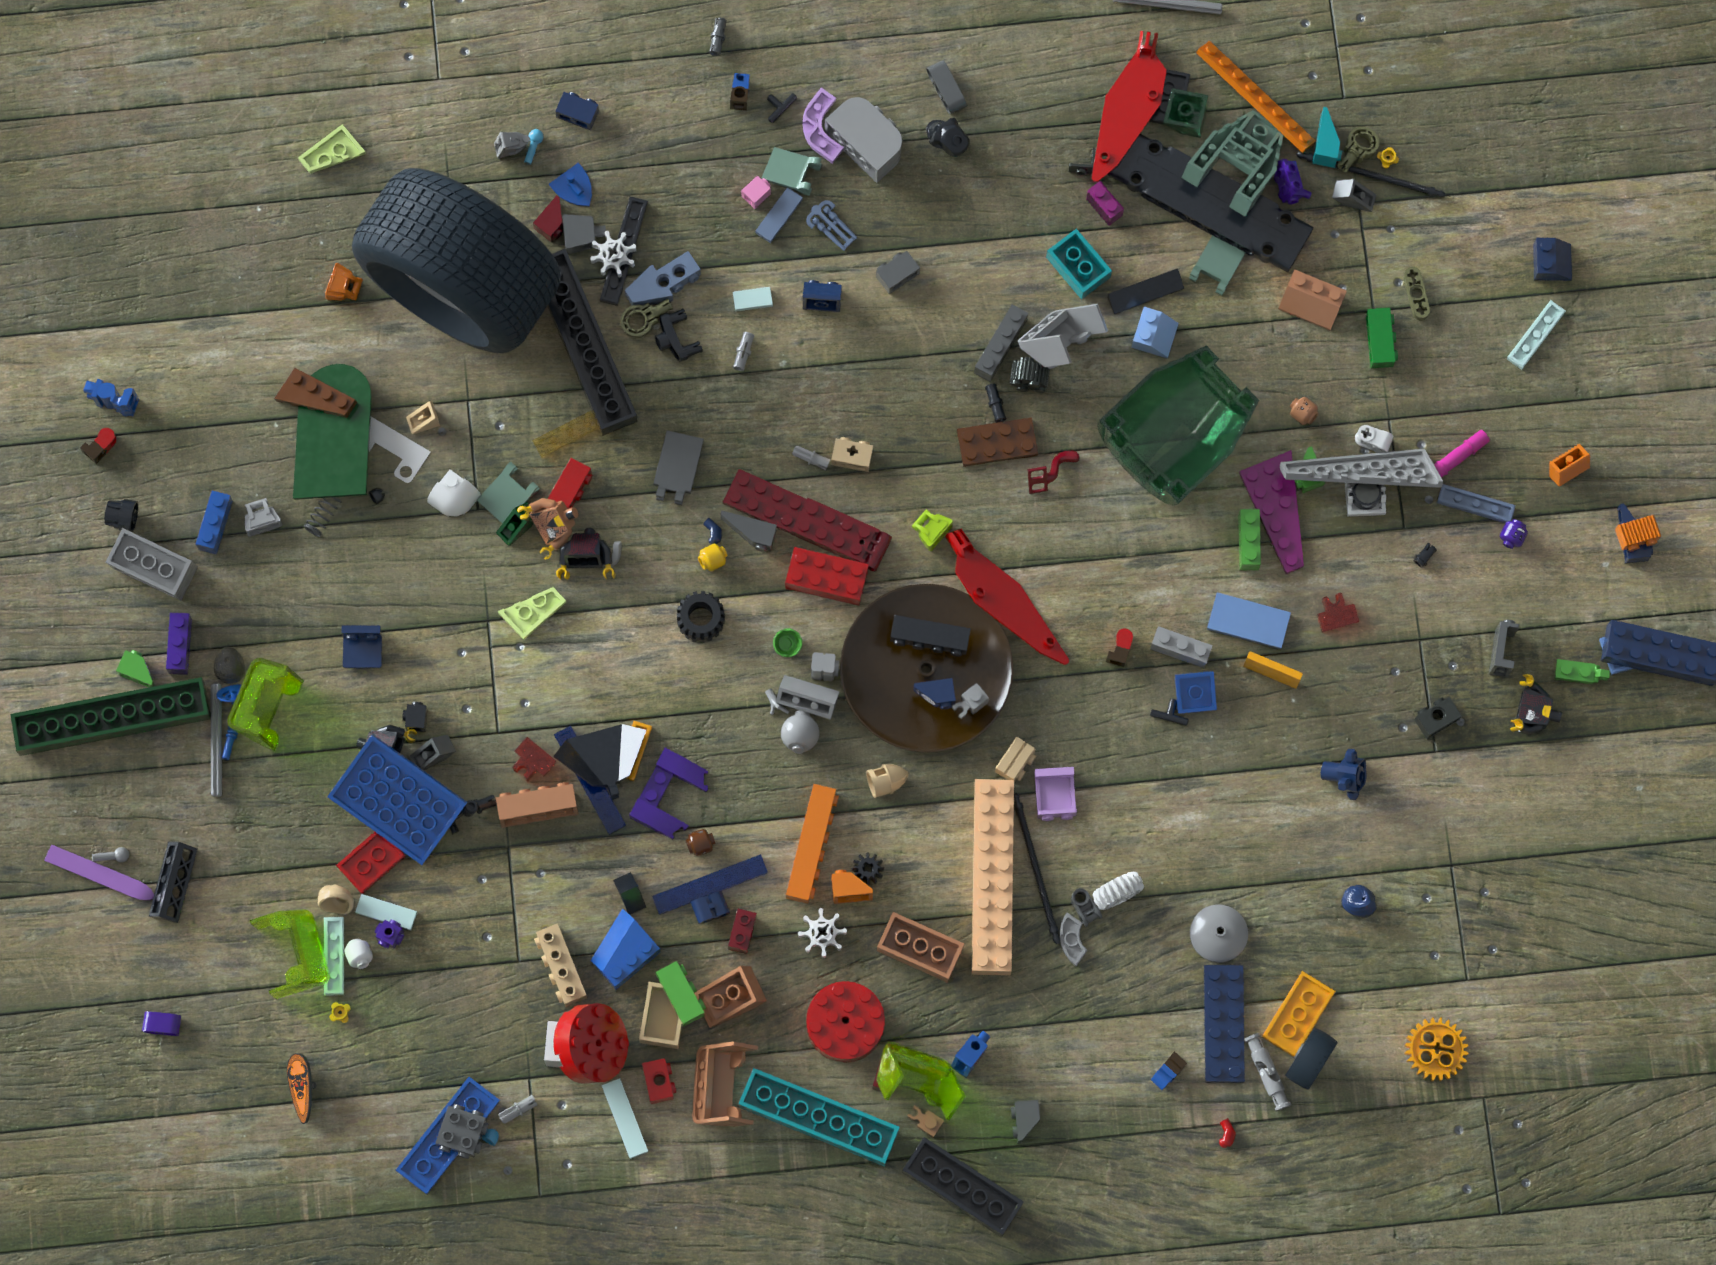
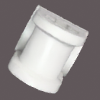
M1363 425L1355 435V442L1359 446L1373 450L1376 453H1383L1389 451L1394 436L1387 431Z

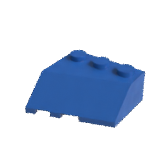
M622 908L592 957L591 962L613 988L617 990L661 952L660 948L636 920Z

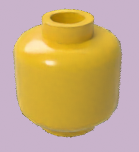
M714 543L700 550L698 561L704 570L707 569L712 572L726 564L725 557L728 555L723 546L719 547Z

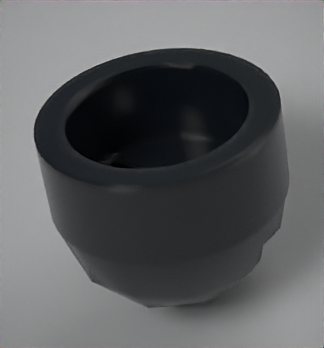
M374 488L368 492L371 500L376 505L385 498V493H382L383 490L381 488Z

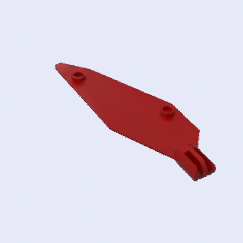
M1140 31L1137 52L1105 96L1092 172V180L1094 182H1099L1118 166L1161 105L1167 70L1155 54L1158 33H1154L1153 45L1150 46L1151 32L1147 31L1145 45H1142L1144 31Z
M962 528L946 534L945 538L957 555L955 573L975 604L1040 654L1063 665H1067L1069 658L1022 586L974 549Z

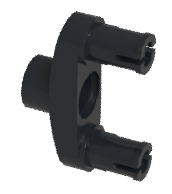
M683 308L670 314L660 315L659 320L662 333L655 335V341L659 350L670 349L679 362L703 352L699 341L683 346L677 337L672 325L687 320V315L684 313L685 310Z

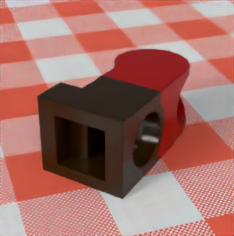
M103 428L90 445L85 442L80 449L90 460L97 464L116 444V435L112 429Z
M1123 628L1117 632L1116 648L1114 652H1108L1107 663L1121 667L1125 666L1133 640V634L1129 629Z

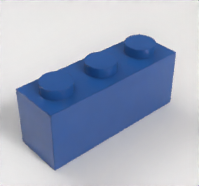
M211 491L196 541L198 550L217 555L233 502L230 495Z

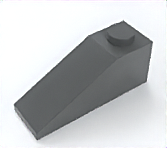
M721 510V520L751 546L761 552L771 551L777 531L776 524Z

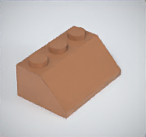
M1294 269L1278 309L1331 330L1347 291Z

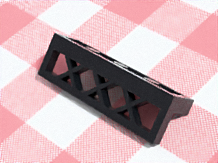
M168 842L149 917L178 923L198 848L181 842ZM184 849L190 851L189 858L186 861L182 857ZM183 868L185 874L179 880L177 875L178 869ZM177 886L180 892L179 896L174 898L172 891ZM173 905L175 910L173 917L166 915L168 907Z

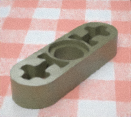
M1409 267L1405 270L1403 279L1412 315L1416 320L1422 321L1428 317L1430 307L1420 270L1416 267ZM1410 272H1412L1413 275H1417V276L1415 277V279H1414V281H1415V284H1414V285H1412V284H1413L1412 278H1411V277H1408L1409 274H1410ZM1412 290H1420L1422 296L1420 298L1413 297L1411 294ZM1420 302L1421 309L1425 310L1423 315H1421L1420 312H1417L1419 309L1418 303Z

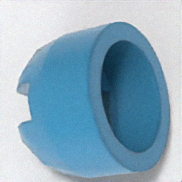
M488 1129L486 1135L482 1136V1139L486 1143L495 1146L498 1142L499 1134L495 1129Z

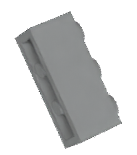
M1158 626L1150 649L1205 668L1213 645Z
M784 675L778 690L776 703L831 719L837 704L839 691Z

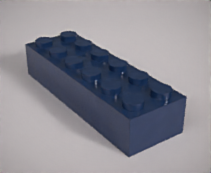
M1611 620L1607 624L1601 662L1713 686L1716 683L1715 642Z

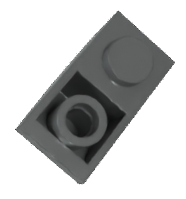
M1038 1100L1014 1102V1107H1011V1118L1015 1119L1016 1126L1012 1127L1013 1139L1017 1138V1143H1022L1040 1121Z

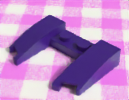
M664 748L641 796L637 799L629 814L630 819L673 840L675 838L673 836L674 832L681 827L685 831L689 825L657 808L674 776L707 793L708 786L704 785V774H708V771L679 754Z

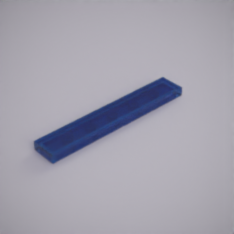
M571 726L554 734L560 747L566 739L577 737ZM575 774L608 834L610 835L625 827L626 824L606 788L592 787Z
M760 854L653 895L652 898L658 914L661 915L687 905L695 899L707 897L715 892L726 890L765 875L768 871Z

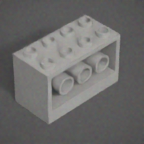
M122 528L105 562L113 569L180 601L198 568L191 560Z

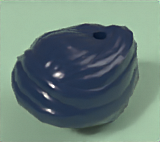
M1350 886L1343 894L1342 906L1353 916L1367 918L1373 915L1377 909L1375 895L1365 886Z

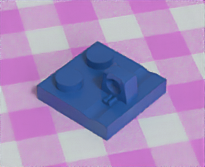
M1213 671L1175 675L1179 714L1217 710Z

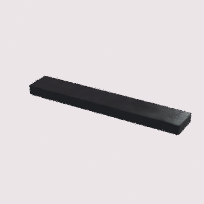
M629 197L617 238L618 240L621 237L622 232L626 234V239L623 241L624 246L636 245L648 205L647 200ZM634 252L628 253L627 258L632 260ZM623 264L620 266L621 277L617 276L616 269H608L600 302L615 306L619 305L630 265Z

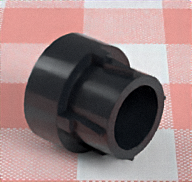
M129 499L121 501L109 500L104 515L105 525L112 526L115 529H119V531L124 528L133 533L138 518V501Z

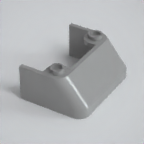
M1092 304L1060 309L1048 314L1018 340V343L1024 352L1043 367L1052 369L1058 365L1070 364L1072 362L1067 351V347L1071 343L1077 342V344H1082L1088 340L1087 338L1090 335L1106 333L1108 329L1099 305Z

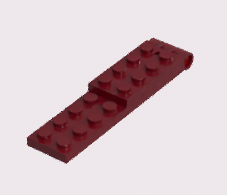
M738 469L723 500L724 505L760 521L776 524L778 529L844 559L869 564L868 570L873 572L877 571L892 540L889 534L815 500L803 498L741 469Z

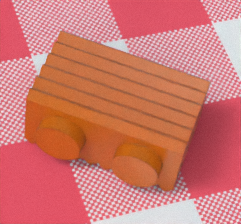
M1577 444V446H1574V448H1571L1562 456L1559 455V458L1556 457V459L1550 461L1549 477L1558 486H1562L1590 468V454L1580 444Z
M1654 515L1619 524L1615 529L1621 549H1628L1629 552L1639 549V546L1643 544L1652 546L1658 543L1657 540L1661 537Z

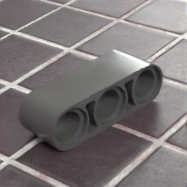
M944 60L926 68L928 76L949 114L967 107L965 98Z

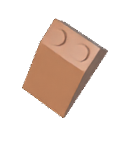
M739 966L694 993L697 1000L701 998L706 1007L703 1011L709 1028L746 1013L767 1001L751 966Z

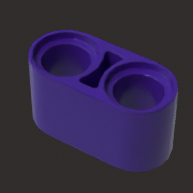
M145 1012L142 1032L179 1036L181 1015Z

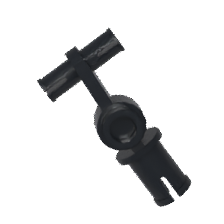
M489 795L480 800L466 801L467 804L455 821L463 815L471 817L476 812L481 814L483 810L497 806L496 799L492 800L495 798L494 795ZM455 821L449 827L452 835L459 832Z

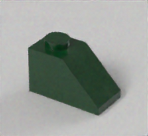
M526 502L520 506L529 507V503ZM520 506L512 510L496 532L508 546L513 544L534 524L530 515L527 519H520V516L526 513L524 510L521 512L517 511Z

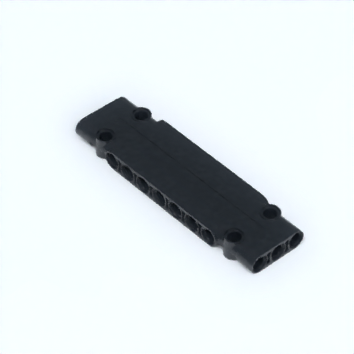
M1142 134L1137 137L1118 166L1107 174L1113 179L1126 184L1129 190L1140 192L1141 196L1147 201L1246 252L1245 254L1251 256L1255 254L1262 262H1270L1287 273L1292 268L1314 228L1294 217L1291 211L1281 210L1277 203L1260 195L1248 214L1243 216L1229 207L1242 184L1211 169L1199 186L1196 187L1181 178L1192 157L1173 147L1166 148L1159 140L1150 139ZM1156 148L1158 152L1152 153L1149 149ZM1137 178L1140 180V183L1135 184L1131 180ZM1286 218L1290 223L1284 224L1281 222V219ZM1268 249L1272 254L1266 255L1263 253V250Z

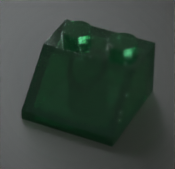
M1171 89L1164 124L1182 135L1201 138L1209 105L1208 95Z

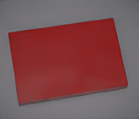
M374 832L341 860L336 867L361 894H364L403 860L406 855L392 843Z

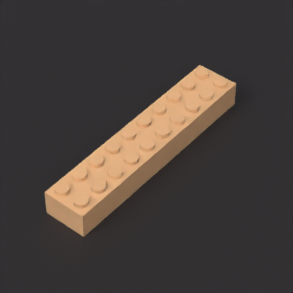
M975 779L971 975H1011L1014 780Z

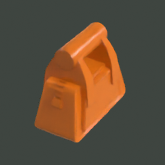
M336 263L325 292L326 300L342 301L345 298L356 300L363 279L355 277L349 269ZM350 283L354 284L351 292L348 290Z

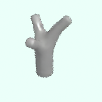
M772 689L765 691L771 703V715L774 714L775 708L787 714L790 712L782 704L776 703L777 698Z

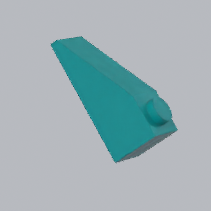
M1323 107L1313 164L1335 168L1336 162L1341 160L1342 150H1339L1340 141L1328 108Z

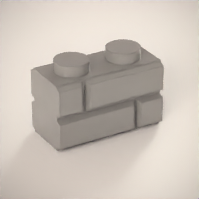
M814 652L811 664L812 680L821 681L823 679L824 681L832 682L834 676H838L839 660H836L835 654L826 653L823 655V653Z

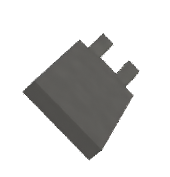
M671 431L666 432L653 483L654 486L658 487L656 500L664 502L666 490L675 491V504L682 506L685 493L691 494L704 442L703 438Z

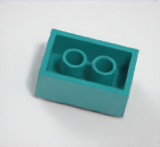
M1077 228L1047 250L1046 258L1081 300L1111 278L1112 270Z

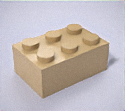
M649 982L639 1042L679 1049L683 1024L662 985Z

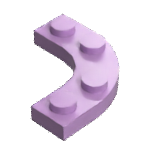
M820 88L805 109L803 132L810 147L833 164L844 150V147L831 139L823 131L822 120L835 103L836 98L823 88Z

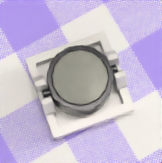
M1345 483L1347 517L1385 515V485Z

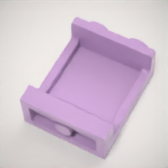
M1074 767L1035 769L1037 819L1042 818V821H1051L1055 817H1061L1062 820L1073 819V816L1077 815Z

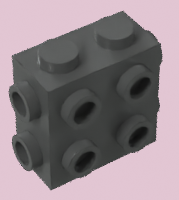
M454 1104L453 1107L448 1106L436 1145L443 1152L450 1153L452 1150L458 1152L457 1156L469 1159L470 1156L474 1158L476 1153H480L482 1147L480 1140L482 1134L486 1135L489 1124L486 1123L487 1119L483 1117V1113L475 1110L470 1113L464 1111L465 1107Z

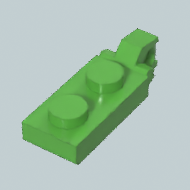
M1557 659L1554 679L1593 684L1598 683L1599 680H1608L1610 670L1600 669V665Z

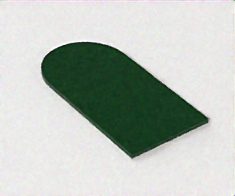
M346 364L328 365L317 370L311 376L352 397L357 401V404L347 418L298 406L293 487L294 500L367 495L372 403L371 387L364 374L355 367Z

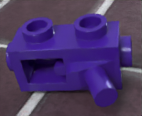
M1279 160L1274 181L1278 184V196L1282 202L1292 205L1298 203L1302 197L1309 199L1311 192L1303 189L1296 161Z

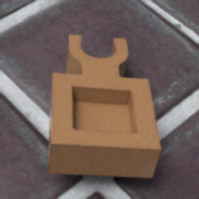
M914 1105L913 1109L918 1112V1115L913 1117L908 1114L907 1117L913 1121H919L920 1123L917 1128L934 1138L944 1120L929 1110L924 1115Z

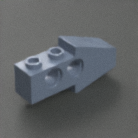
M689 251L657 271L653 265L649 266L625 290V296L631 305L643 306L647 303L655 305L667 298L669 302H672V293L681 291L684 285L689 282L694 283L701 275V269ZM681 271L685 275L683 277H677L675 276V273ZM662 281L669 283L666 287H661L659 284Z

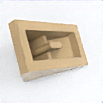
M432 401L427 402L406 417L412 434L440 426Z

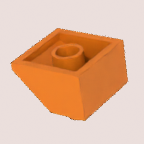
M837 870L835 874H832L831 883L834 904L870 901L873 899V889L852 872Z

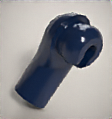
M708 518L703 524L711 531V537L708 539V542L710 544H718L722 540V529L711 518Z

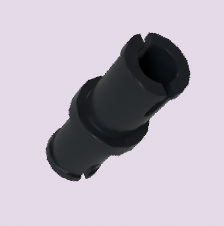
M989 384L985 387L989 398L988 405L992 409L995 423L1003 422L1007 419L1002 406L1004 403L1003 399L999 396L997 384Z

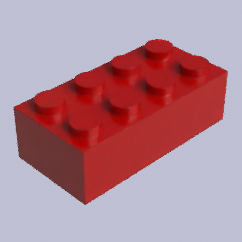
M794 547L785 581V589L860 606L869 564Z

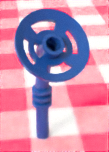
M246 684L230 685L216 693L219 700L230 702L233 705L231 724L228 726L227 740L222 754V759L229 760L233 743L237 739L239 731L238 723L241 704L243 701L254 696L255 688Z

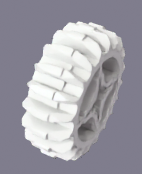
M1137 872L1124 874L1096 889L1092 895L1094 902L1100 910L1113 908L1140 893L1144 888L1143 881Z

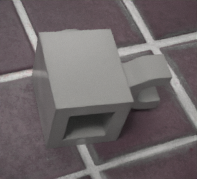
M976 683L962 694V702L954 704L952 709L955 711L957 708H962L963 712L959 714V717L962 719L966 716L968 710L974 714L988 704L989 697Z

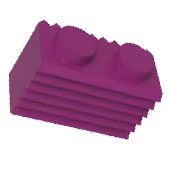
M1101 181L1087 191L1086 200H1089L1088 203H1091L1093 209H1096L1107 225L1110 226L1123 216L1124 208Z

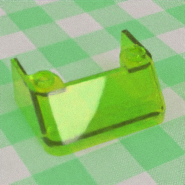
M309 910L277 911L250 920V924L257 930L271 925L275 930L283 931L288 929L298 965L287 970L285 974L287 985L268 990L271 996L279 999L323 985L329 980L330 972L315 917Z
M887 1042L883 1048L876 1080L884 1099L889 1100L899 1085L923 1093L927 1103L933 1107H941L945 1118L950 1120L966 1097L952 1066L942 1058L894 1042Z

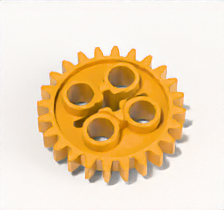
M1434 1018L1430 1019V1023L1425 1019L1423 1020V1026L1417 1023V1030L1411 1029L1410 1031L1413 1036L1408 1035L1406 1038L1410 1041V1043L1404 1045L1410 1048L1405 1052V1055H1410L1407 1062L1414 1063L1411 1070L1418 1068L1417 1075L1421 1072L1424 1073L1423 1079L1430 1075L1431 1081H1434L1436 1076H1438L1439 1081L1443 1080V1076L1448 1080L1450 1079V1073L1456 1076V1069L1462 1070L1463 1067L1460 1063L1467 1062L1463 1058V1056L1469 1054L1467 1051H1464L1469 1046L1468 1044H1463L1466 1037L1459 1036L1462 1029L1456 1031V1024L1452 1027L1449 1026L1450 1020H1447L1444 1024L1442 1023V1018H1439L1437 1023H1435ZM1423 1035H1431L1433 1041L1431 1043L1425 1042ZM1443 1037H1449L1452 1040V1045H1445ZM1437 1045L1439 1050H1453L1454 1053L1439 1051L1436 1054L1434 1049H1420L1419 1046L1434 1048ZM1427 1053L1430 1056V1062H1424L1421 1059V1054ZM1442 1056L1448 1057L1450 1064H1442L1440 1058Z

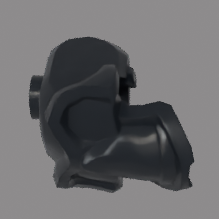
M949 118L947 121L932 120L927 125V137L933 147L943 149L952 157H958L968 149L970 140L959 126L956 118Z

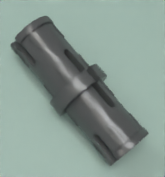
M715 18L714 30L710 37L712 39L710 55H721L727 20L724 18Z

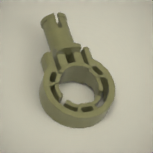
M1367 127L1353 129L1346 140V146L1343 150L1347 154L1338 163V168L1341 170L1345 165L1342 171L1347 172L1358 158V162L1361 163L1364 159L1372 157L1379 147L1377 134ZM1358 136L1364 137L1370 142L1371 146L1369 148L1361 147L1355 139Z
M668 298L655 306H650L649 303L643 306L632 305L622 313L621 326L630 337L642 338L650 333L654 325L659 323L658 316L672 310L673 307ZM628 313L629 316L641 314L645 317V324L641 329H637L638 333L629 326L630 319L629 317L626 318Z

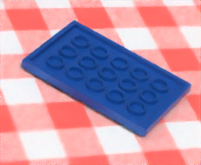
M374 734L370 736L328 795L329 799L421 865L424 864L467 804L464 799Z

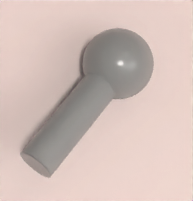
M124 847L117 848L115 852L92 854L93 862L116 860L123 863L129 858V851Z

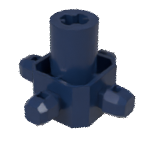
M1348 749L1341 763L1323 762L1321 779L1338 782V789L1347 791L1349 800H1356L1359 797L1360 790L1366 783V760L1358 758L1355 749Z

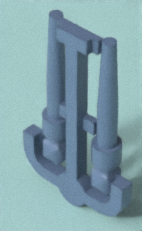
M825 200L819 205H814L811 213L807 216V225L811 229L817 226L820 231L844 251L857 239V236L837 217L838 215L834 211H831L835 207L831 201ZM828 205V206L824 207L823 212H824L825 214H828V215H829L828 217H829L833 222H831V221L821 212V208H822L823 206ZM814 215H815V216L818 215V216H819L822 220H824L829 226L826 228V226H825L823 223H820V222H819V219H818L817 217H814V218L812 219V223H811L810 219H811ZM838 224L852 238L849 239L835 225ZM831 229L846 242L844 245L830 232Z

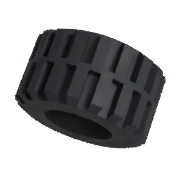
M695 591L691 596L689 594L686 595V599H682L680 606L677 608V624L680 632L685 634V638L688 640L689 638L692 639V642L700 640V643H705L704 640L707 639L712 641V637L719 636V632H722L723 624H725V613L717 597L714 598L712 593L705 594V591H701V594H697V591ZM699 608L707 609L712 614L711 621L703 626L695 625L689 619L690 614Z

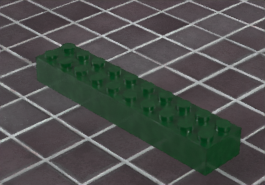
M202 677L10 714L16 752L19 756L211 719L205 682Z

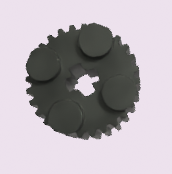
M1021 357L1020 361H1013L1010 384L1016 386V390L1020 392H1027L1028 389H1032L1037 393H1045L1050 369L1035 362L1033 358Z

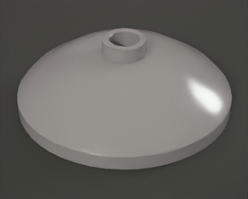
M1211 905L1202 909L1194 917L1190 927V940L1195 951L1204 959L1216 963L1228 962L1235 959L1244 950L1248 940V927L1242 915L1235 909L1226 905ZM1222 928L1224 933L1218 934L1217 929Z

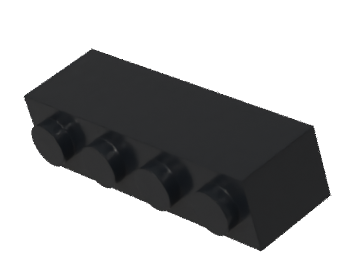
M894 615L890 642H894V645L897 646L912 645L914 649L918 650L929 648L935 653L951 652V655L960 657L966 655L971 628Z

